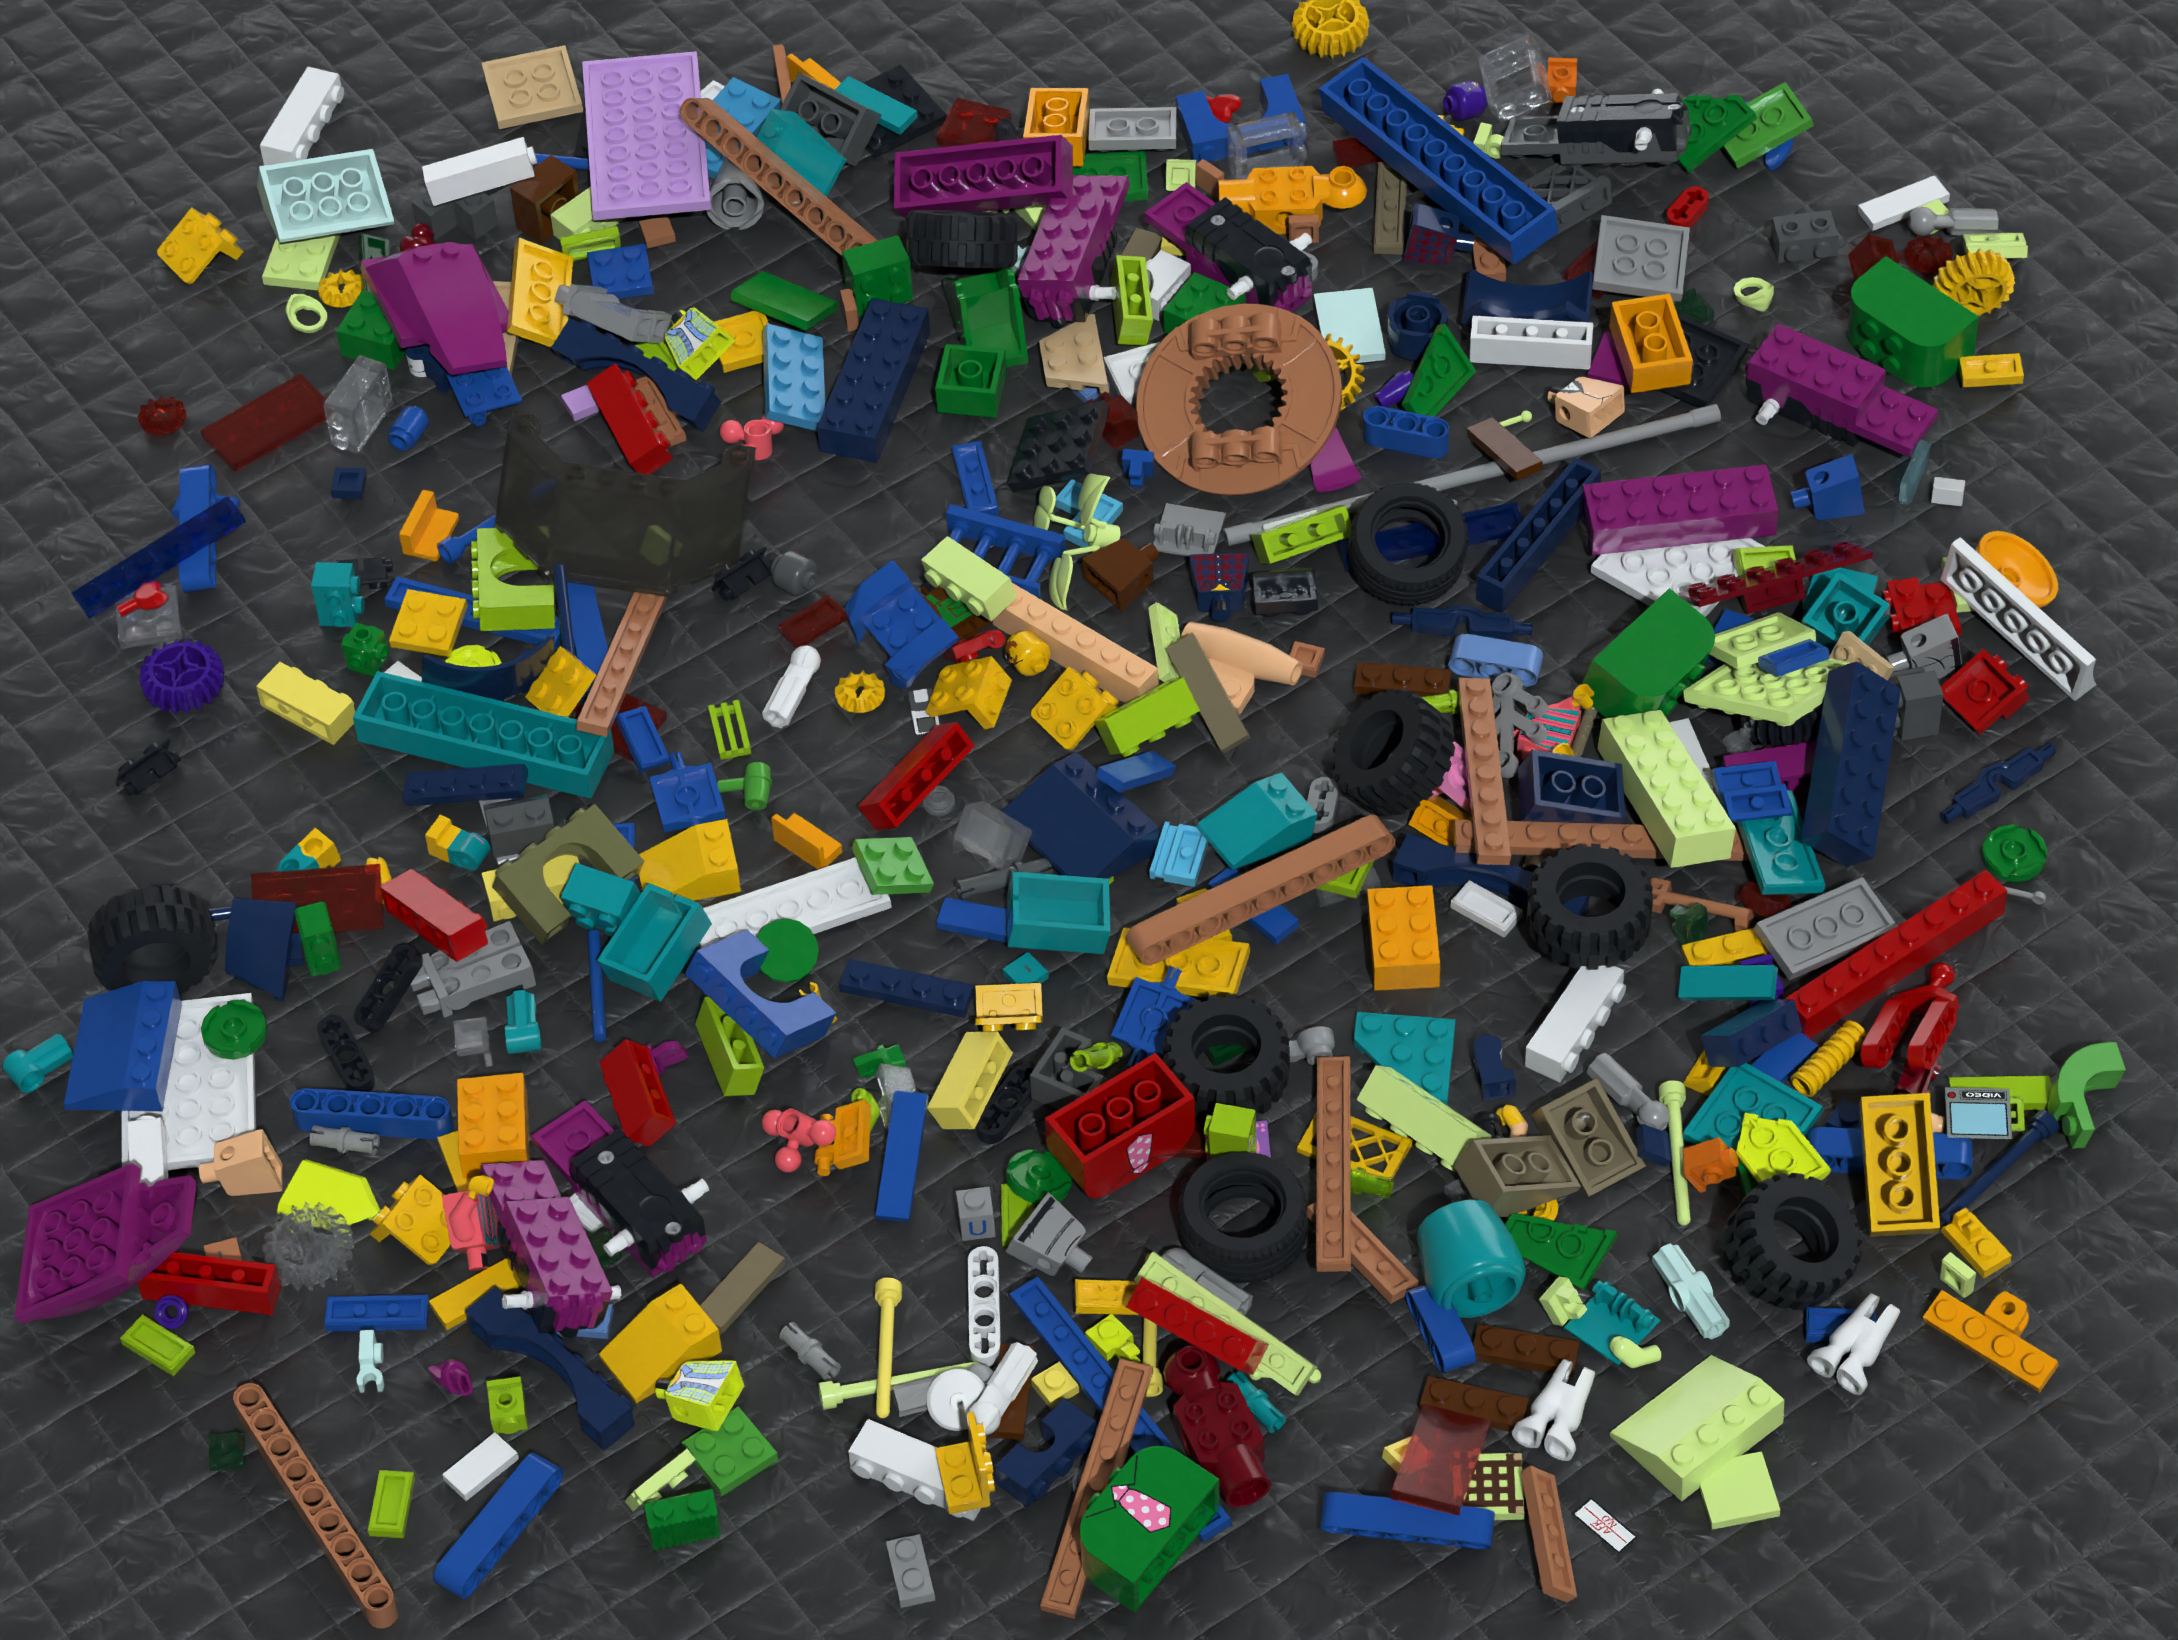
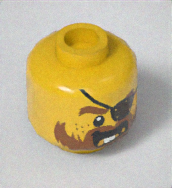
M1023 630L1014 633L1007 640L1005 658L1022 675L1034 676L1045 670L1051 658V649L1048 643L1034 632Z

